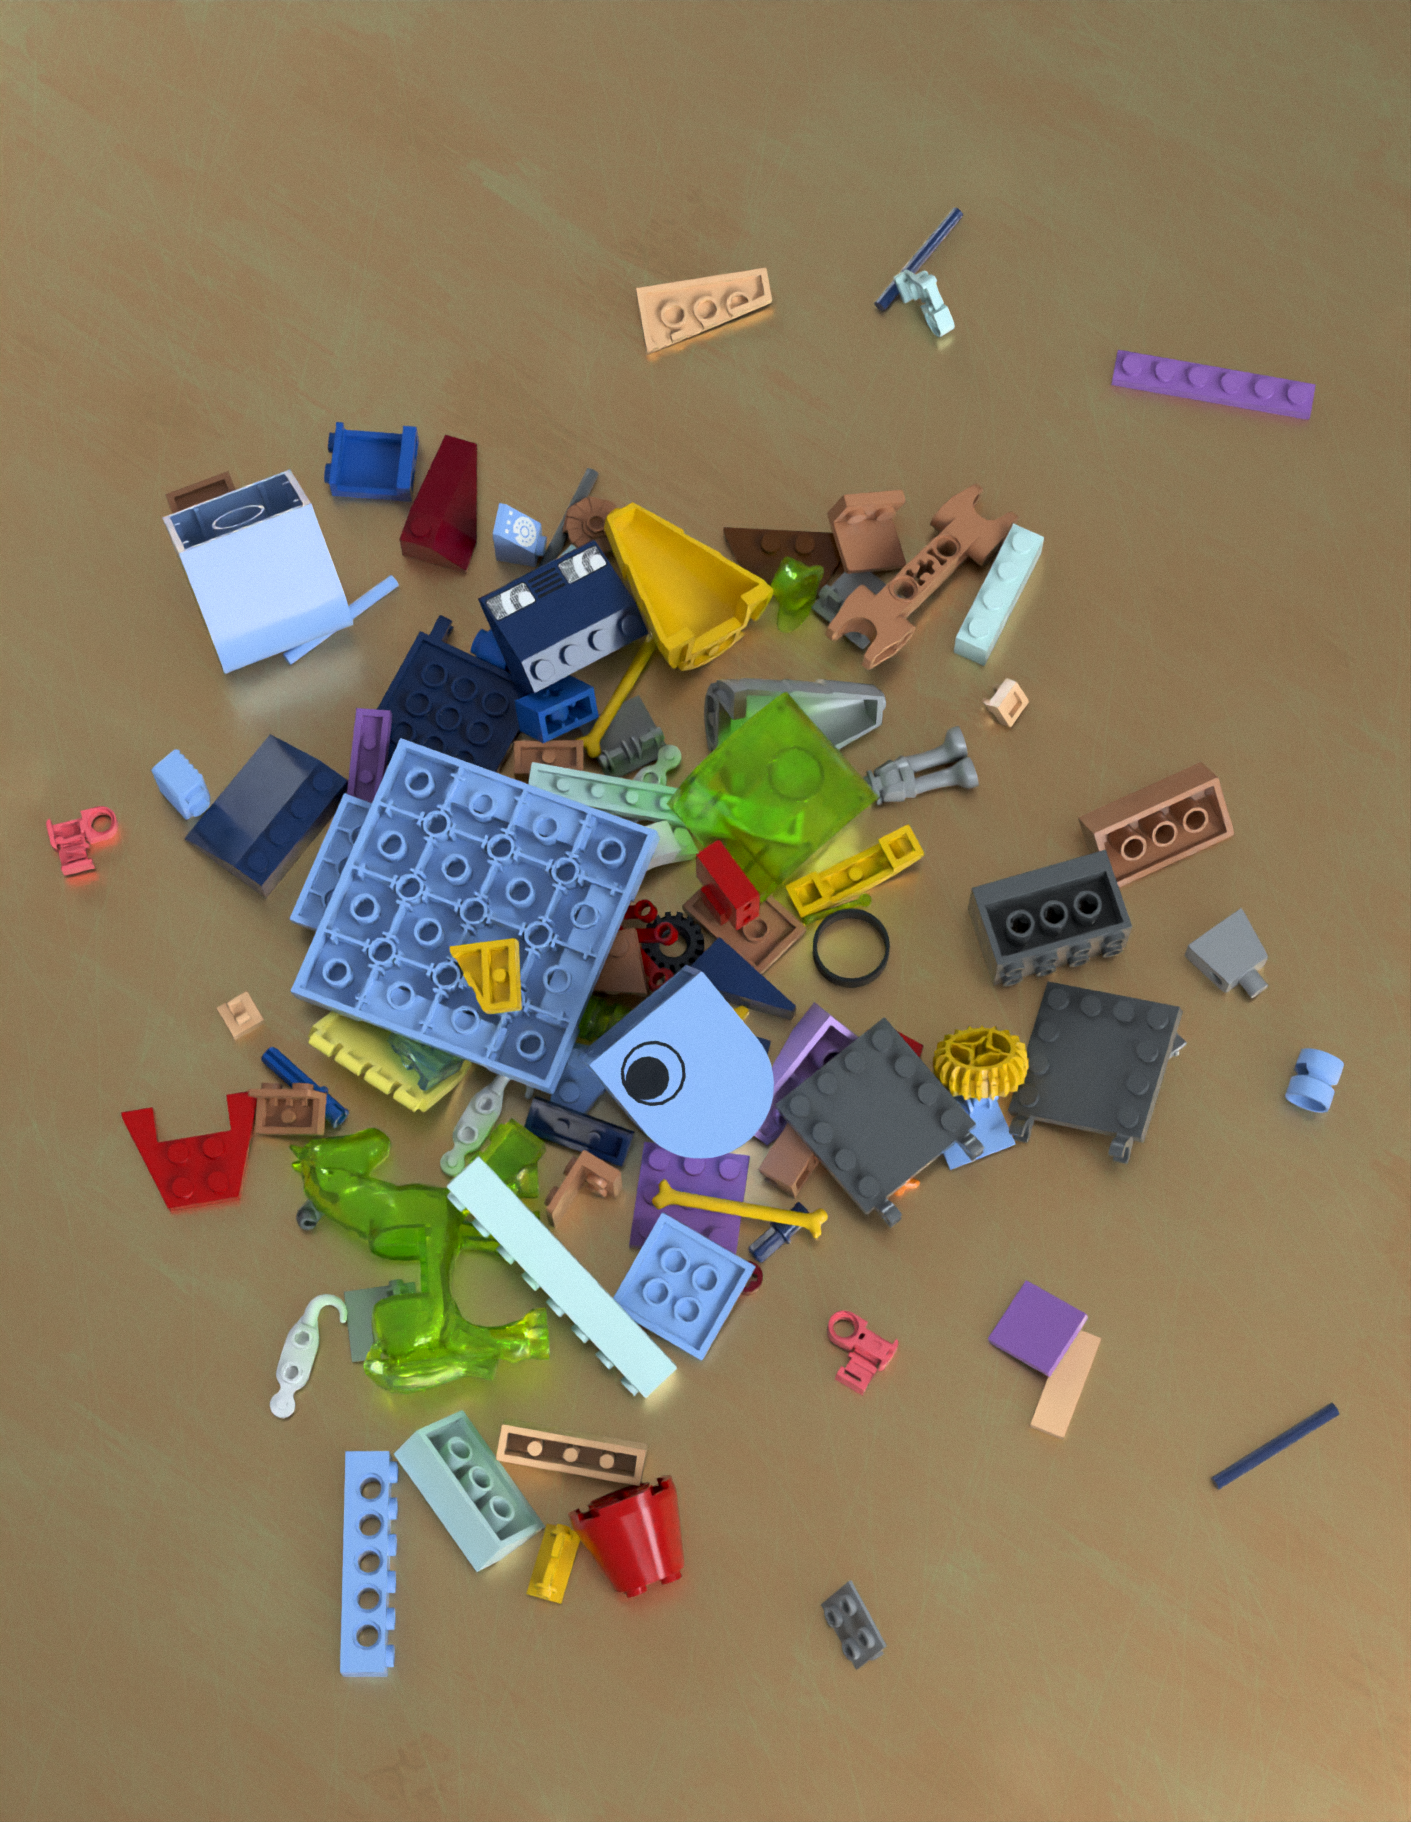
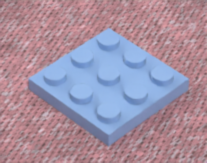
M662 1212L613 1299L636 1323L702 1361L756 1266Z

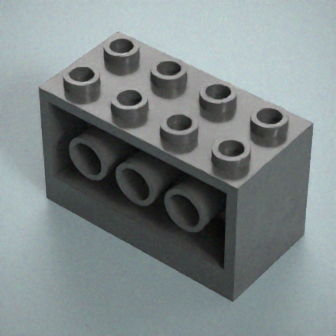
M1106 850L971 889L968 912L993 986L1001 983L1003 986H1012L1021 982L1023 977L1035 973L1037 977L1046 976L1055 972L1056 967L1069 964L1070 967L1081 966L1089 962V958L1101 954L1104 958L1115 956L1123 951L1122 948L1126 947L1131 933L1132 924Z

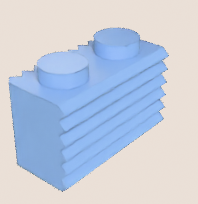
M174 749L152 768L151 771L160 792L186 820L192 816L197 817L209 807L211 797L202 774H199L198 770L194 769L193 764H190L189 760L185 759L184 754H181L180 750Z

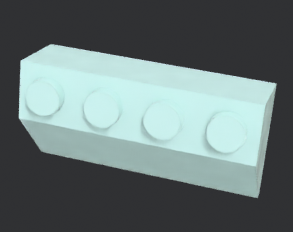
M463 1410L417 1430L394 1453L476 1572L500 1561L545 1528L543 1522L501 1463L496 1460V1456Z

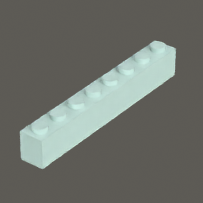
M479 1155L447 1184V1188L451 1191L447 1198L460 1212L465 1208L475 1217L471 1222L473 1226L485 1238L491 1234L501 1244L496 1250L509 1264H512L515 1260L525 1270L521 1275L523 1279L535 1291L541 1287L550 1296L546 1303L559 1317L564 1313L569 1316L575 1323L571 1327L572 1331L584 1343L591 1340L600 1349L595 1355L609 1370L613 1366L618 1368L624 1375L620 1381L634 1396L640 1392L647 1398L677 1369L676 1364Z

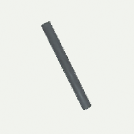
M591 468L586 469L568 508L588 497L599 475L597 471ZM566 512L538 568L558 558L568 538V533H562Z

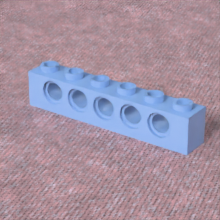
M345 1451L340 1673L343 1677H388V1667H394L395 1648L394 1645H388L389 1630H395V1608H389V1593L396 1592V1571H390V1556H396L397 1535L391 1534V1520H397L398 1501L397 1497L391 1498L392 1483H398V1461H392L389 1451ZM370 1482H377L381 1485L380 1494L373 1499L363 1497L362 1490L364 1486ZM367 1519H378L381 1526L376 1534L368 1536L361 1532L362 1524ZM367 1555H376L380 1559L378 1568L373 1572L361 1570V1561ZM369 1591L376 1592L379 1595L378 1604L372 1609L361 1608V1596ZM367 1628H373L378 1631L376 1643L369 1647L360 1645V1633Z

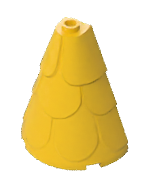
M634 502L623 508H615L605 519L604 531L622 577L629 582L639 611L643 613L658 650L673 669L678 666L681 671L691 670L712 661L727 651L745 635L742 629L747 627L748 621L751 618L754 621L760 618L773 596L774 589L765 580L723 557L718 551L684 534L683 529Z

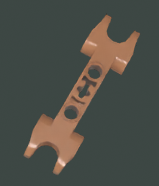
M977 483L952 496L937 511L930 522V526L940 534L922 549L877 595L863 584L856 588L846 598L843 606L828 625L825 636L832 641L838 640L849 632H859L867 636L871 645L864 654V660L861 663L867 670L894 656L908 642L916 629L906 618L968 557L981 567L986 566L999 553L1013 523L1017 525L1019 516L1011 511L996 520H987L980 517L974 510V507L980 500L984 489ZM897 595H903L906 598H900Z

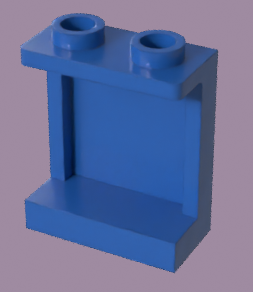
M336 422L335 433L330 432L328 439V452L332 453L331 463H326L324 482L330 485L332 496L412 502L419 446L417 427L403 426L402 434L346 430L343 422Z

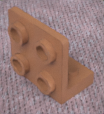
M903 490L843 495L827 512L840 558L847 574L902 569L906 565L892 519L906 502Z
M585 1150L582 1151L579 1158L573 1156L563 1172L567 1177L560 1188L554 1186L544 1202L548 1206L546 1208L548 1223L553 1228L557 1227L584 1182L588 1183L587 1188L597 1196L605 1198L606 1195H609L616 1199L623 1188L620 1171Z

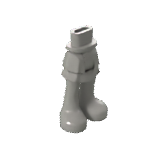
M959 726L947 730L945 741L939 747L906 757L901 755L894 761L889 759L873 771L874 776L872 771L869 770L866 771L867 776L853 780L861 805L876 801L877 805L882 804L883 801L903 802L905 798H916L917 794L947 786L959 785L966 789L979 786L976 770L971 758L968 757L966 743ZM957 762L953 766L938 772L916 778L914 776L915 772L927 768Z

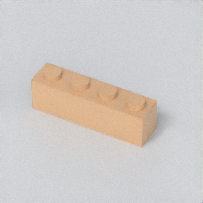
M505 1418L501 1426L496 1460L640 1486L648 1444Z

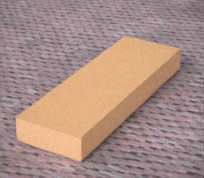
M1080 1330L1052 1375L1047 1378L1029 1427L1059 1439H1064L1102 1338Z

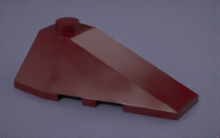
M449 435L444 436L399 539L402 555L467 573L477 545L476 443Z

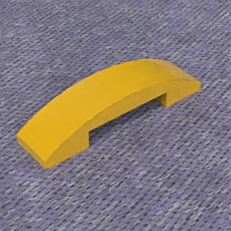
M907 824L879 838L878 844L818 874L814 871L786 885L785 888L800 917H804L830 908L871 889L925 856V853L910 825Z

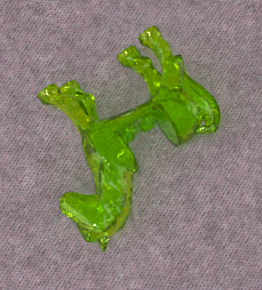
M367 1128L350 1135L315 1138L304 1147L290 1144V1150L299 1159L294 1161L291 1167L294 1171L301 1174L304 1184L303 1192L311 1200L316 1211L324 1213L329 1219L338 1223L346 1230L357 1232L360 1238L367 1239L371 1252L381 1258L400 1261L420 1260L421 1292L392 1295L381 1299L373 1305L371 1311V1329L374 1341L365 1358L363 1368L366 1376L378 1387L391 1393L411 1394L433 1389L452 1380L464 1377H479L493 1381L496 1376L499 1359L512 1363L525 1359L550 1360L546 1307L531 1309L522 1319L495 1327L475 1325L462 1317L452 1295L453 1271L462 1250L465 1249L484 1251L503 1258L496 1250L501 1244L491 1234L485 1238L471 1222L464 1219L471 1212L467 1208L460 1212L447 1198V1195L451 1192L448 1188L415 1182L395 1185L391 1182L370 1177L373 1171L387 1160L392 1146L390 1138L384 1132L377 1128ZM537 1163L523 1165L513 1176L502 1180L519 1199L539 1198ZM540 1211L532 1212L540 1220Z

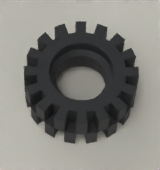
M670 911L665 912V917L662 918L657 915L652 924L648 923L646 928H656L662 922H669L677 929L678 935L682 936L686 941L687 947L684 953L677 957H668L661 952L659 948L660 943H641V946L659 968H667L676 974L686 965L691 967L704 953V936L701 933V927L698 923L694 924L692 917L688 915L686 919L681 912H677L676 916H671ZM671 930L664 931L662 938L670 934Z

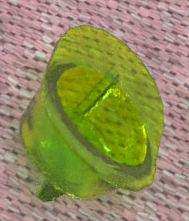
M787 556L783 558L770 585L774 590L773 596L780 606L777 615V627L781 632L788 633L795 630L809 615L811 607L815 602L819 583L824 574L822 566L815 565L810 567L792 557Z

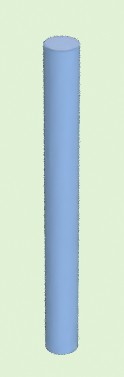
M392 575L388 576L350 604L349 609L352 619L398 587L399 584ZM335 632L289 649L283 653V657L292 665Z

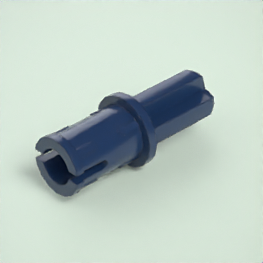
M797 1202L790 1209L791 1211L810 1213L800 1202ZM770 1222L771 1227L749 1246L748 1251L756 1261L763 1263L784 1243L790 1244V1238L802 1227Z

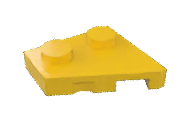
M510 938L450 946L451 955L457 960L464 973L465 980L475 992L476 999L485 1013L495 1014L522 1010L518 940Z

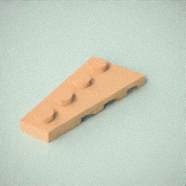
M766 267L636 288L647 355L772 303Z

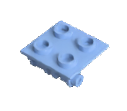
M963 1095L954 1097L976 1123V1127L970 1133L985 1147L983 1153L975 1160L1016 1144L1012 1135L1009 1134V1127L997 1102L998 1096H995L994 1101L989 1098H982L980 1101L977 1098L964 1100ZM957 1143L943 1153L950 1170L973 1162Z

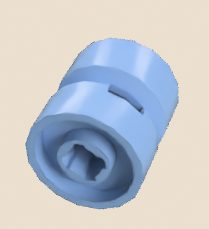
M1301 1049L1294 1068L1298 1075L1291 1077L1285 1098L1292 1104L1306 1110L1321 1113L1328 1112L1335 1093L1331 1085L1338 1084L1344 1063L1339 1058L1321 1050Z

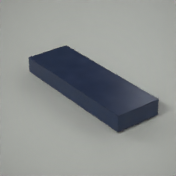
M537 1096L532 1100L523 1131L579 1152L585 1150L601 1160L621 1167L625 1163L635 1133L632 1130Z

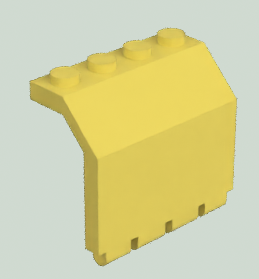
M331 1011L314 1024L308 1035L310 1038L308 1044L328 1057L335 1054L334 1060L357 1076L364 1073L365 1081L387 1095L391 1092L395 1093L393 1099L413 1112L417 1109L422 1112L427 1111L460 1083L473 1062L362 1020L360 1022L334 1011Z

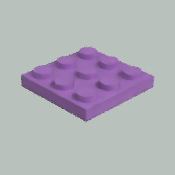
M644 1142L629 1248H642L661 1213L664 1212L736 1254L742 1216L679 1205H668L658 1210L654 1207L652 1199L659 1193L658 1184L663 1179H666L670 1187L676 1191L744 1202L750 1156L727 1153L713 1158H689L667 1151L657 1143Z

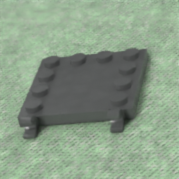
M1048 981L1027 1047L1029 1069L1027 1070L1024 1084L1018 1085V1090L1013 1092L1008 1108L1009 1113L1016 1116L1010 1124L1009 1134L1014 1135L1015 1141L1028 1143L1034 1120L1114 1136L1115 1138L1110 1144L1108 1154L1114 1156V1162L1128 1164L1133 1142L1144 1143L1182 1017V1009L1178 1006Z
M885 1017L775 1104V1109L863 1213L868 1215L875 1209L890 1228L902 1219V1214L887 1198L955 1143L961 1147L971 1161L979 1157L985 1148L970 1133L976 1127L973 1119Z

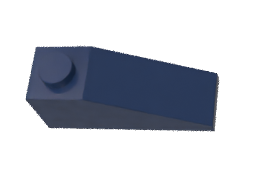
M720 937L691 965V967L702 971L728 1003L739 1006L743 1005L746 1008L790 1021L796 1016V1005Z

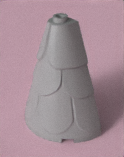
M741 678L720 679L716 683H711L706 693L704 705L705 732L709 751L716 750L760 710L782 696L779 702L752 729L716 759L720 766L714 767V770L726 797L744 800L781 778L792 775L827 753L832 754L882 725L883 710L886 708L884 693L873 684L826 679L809 682L791 679Z

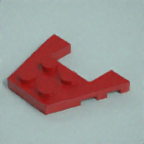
M248 1091L226 1095L231 1130L163 1142L158 1140L153 1107L121 1112L122 1119L170 1212L240 1200L257 1109V1098L248 1096Z

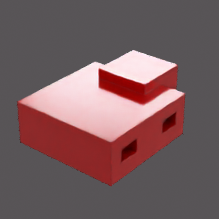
M718 839L696 854V877L703 885L700 888L701 901L718 924L722 926L729 921L737 931L759 916L760 894L722 842Z

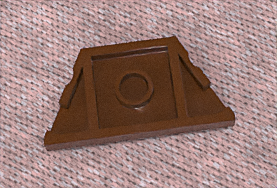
M724 527L723 537L733 553L735 563L765 580L774 589L773 598L818 600L820 598L818 595L820 590L827 585L830 577L835 574L840 565L841 558L833 533Z

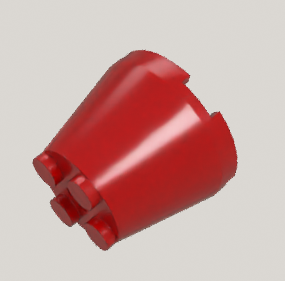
M671 1475L656 1478L658 1484L654 1486L650 1485L649 1482H641L640 1486L630 1485L592 1500L587 1505L588 1511L581 1513L578 1508L568 1514L574 1531L615 1591L623 1592L627 1598L635 1597L648 1591L646 1585L660 1581L664 1585L682 1577L680 1570L685 1566L677 1490Z

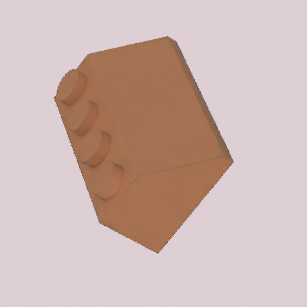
M1202 762L1078 817L1089 852L1092 854L1106 850L1119 888L1235 835L1219 779Z

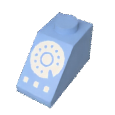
M499 503L493 529L496 560L536 567L538 556L544 557L547 545V536H542L541 523L507 504Z

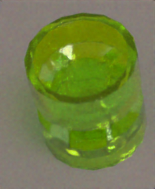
M592 994L578 1026L580 1032L577 1037L592 1042L602 1036L632 1011L633 1008L618 1003L608 1006L607 999Z

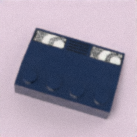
M591 540L478 598L518 692L536 693L648 634L636 602L595 540Z

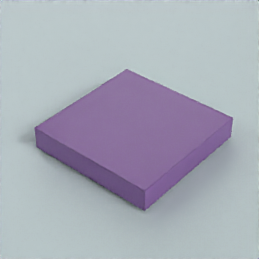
M1026 1280L988 1337V1341L997 1348L1050 1377L1088 1317L1086 1313Z

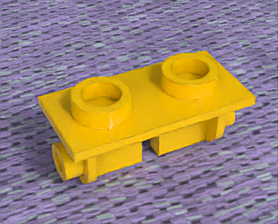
M547 1523L526 1592L527 1595L562 1604L580 1543V1538L570 1527L562 1524L555 1526Z

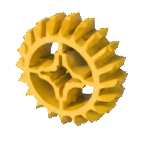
M983 1025L980 1028L968 1026L967 1030L964 1031L955 1029L953 1035H944L943 1041L937 1042V1048L934 1051L933 1068L936 1078L948 1091H951L952 1096L963 1095L964 1100L977 1098L980 1101L982 1098H989L994 1101L995 1096L1007 1097L1008 1091L1015 1092L1018 1090V1085L1024 1084L1027 1070L1029 1069V1058H1027L1025 1043L1020 1042L1019 1036L1010 1035L1009 1030L998 1031L997 1026L992 1028H984Z

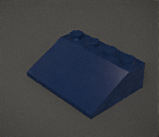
M270 734L184 839L267 899L335 815L344 793L347 794L348 780L322 761Z

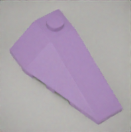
M815 1002L794 1027L772 1066L774 1092L771 1107L762 1126L754 1135L766 1145L778 1138L787 1125L786 1120L775 1109V1104L859 1038V1036Z

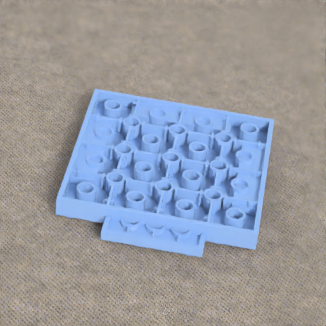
M400 738L372 803L344 793L289 918L294 924L316 931L292 986L291 993L302 1001L334 1011L358 1022L362 1020L484 1066L488 1071L553 1095L580 1032L578 1026L630 901L634 902L660 840L658 832ZM515 938L519 941L522 1010L487 1014L482 1010L476 999L475 992L465 980L464 973L457 960L451 955L450 946Z

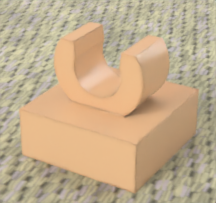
M1006 678L1002 684H993L994 696L991 700L984 698L982 702L987 710L995 715L1000 724L1011 728L1029 700L1016 681Z
M247 991L217 1007L218 1013L234 1040L265 1024L264 1018Z

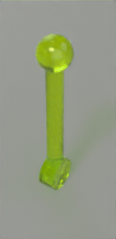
M863 893L859 896V899L808 915L802 919L806 925L823 919L838 910L850 909L860 905L868 907L872 903V897L867 893Z

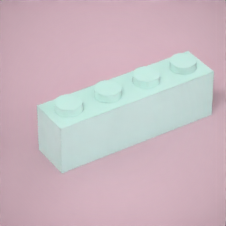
M1013 523L956 636L954 653L985 666L1041 555L1044 542L1043 536Z

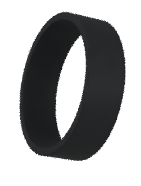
M853 908L838 910L828 915L816 929L813 939V959L822 976L835 985L846 988L865 986L881 975L888 962L890 950L888 933L880 920L869 912ZM847 918L863 920L880 933L885 945V955L880 965L873 972L859 978H845L832 973L823 965L818 955L817 943L822 932L830 924L838 920Z

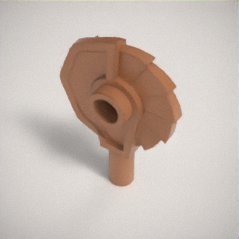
M586 497L567 509L562 533H568L570 543L575 545L576 548L591 540H595L604 554L612 552L604 526L607 515L617 506L608 500Z

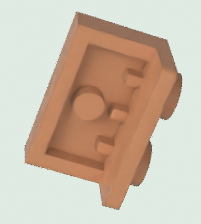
M261 1083V1089L248 1090V1096L257 1098L256 1134L324 1136L327 1093L313 1090V1084L292 1083V1089H282L283 1084Z

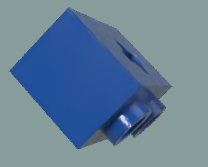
M571 675L536 693H530L515 700L520 731L542 743H546L599 717L594 687Z

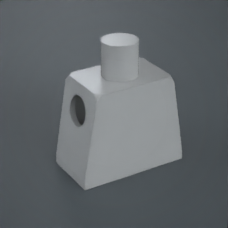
M1241 908L1190 943L1186 949L1185 957L1225 993L1241 984L1249 996L1254 998L1268 987V984L1257 972L1265 966L1268 959L1267 953Z

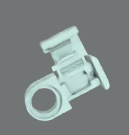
M906 269L893 277L903 303L919 298L922 303H925L920 307L929 328L937 337H941L955 328L948 306L944 304L938 291L937 279L934 275H929L925 270L914 274Z

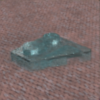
M391 1032L387 1040L394 1052L401 1057V1062L407 1070H413V1068L420 1076L417 1085L423 1091L460 1071L465 1059Z

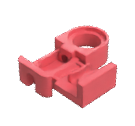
M98 806L80 811L82 818L53 825L50 819L46 821L50 844L54 851L59 853L62 865L61 870L64 876L95 868L93 859H88L86 849L90 848L89 844L108 840L116 834L118 820L110 808ZM100 815H106L111 818V826L103 832H98L92 827L94 819Z
M846 1310L838 1311L829 1319L827 1336L833 1344L848 1352L847 1357L851 1360L846 1368L840 1367L835 1380L863 1396L877 1370L883 1371L895 1354L899 1343L895 1339L892 1344L866 1328L868 1322L854 1313ZM839 1320H846L852 1324L854 1332L848 1337H840L835 1333L833 1325ZM844 1372H847V1373H849L850 1375L854 1376L855 1378L859 1379L860 1382H859L858 1380L854 1379L853 1377L849 1376L848 1374L844 1373Z

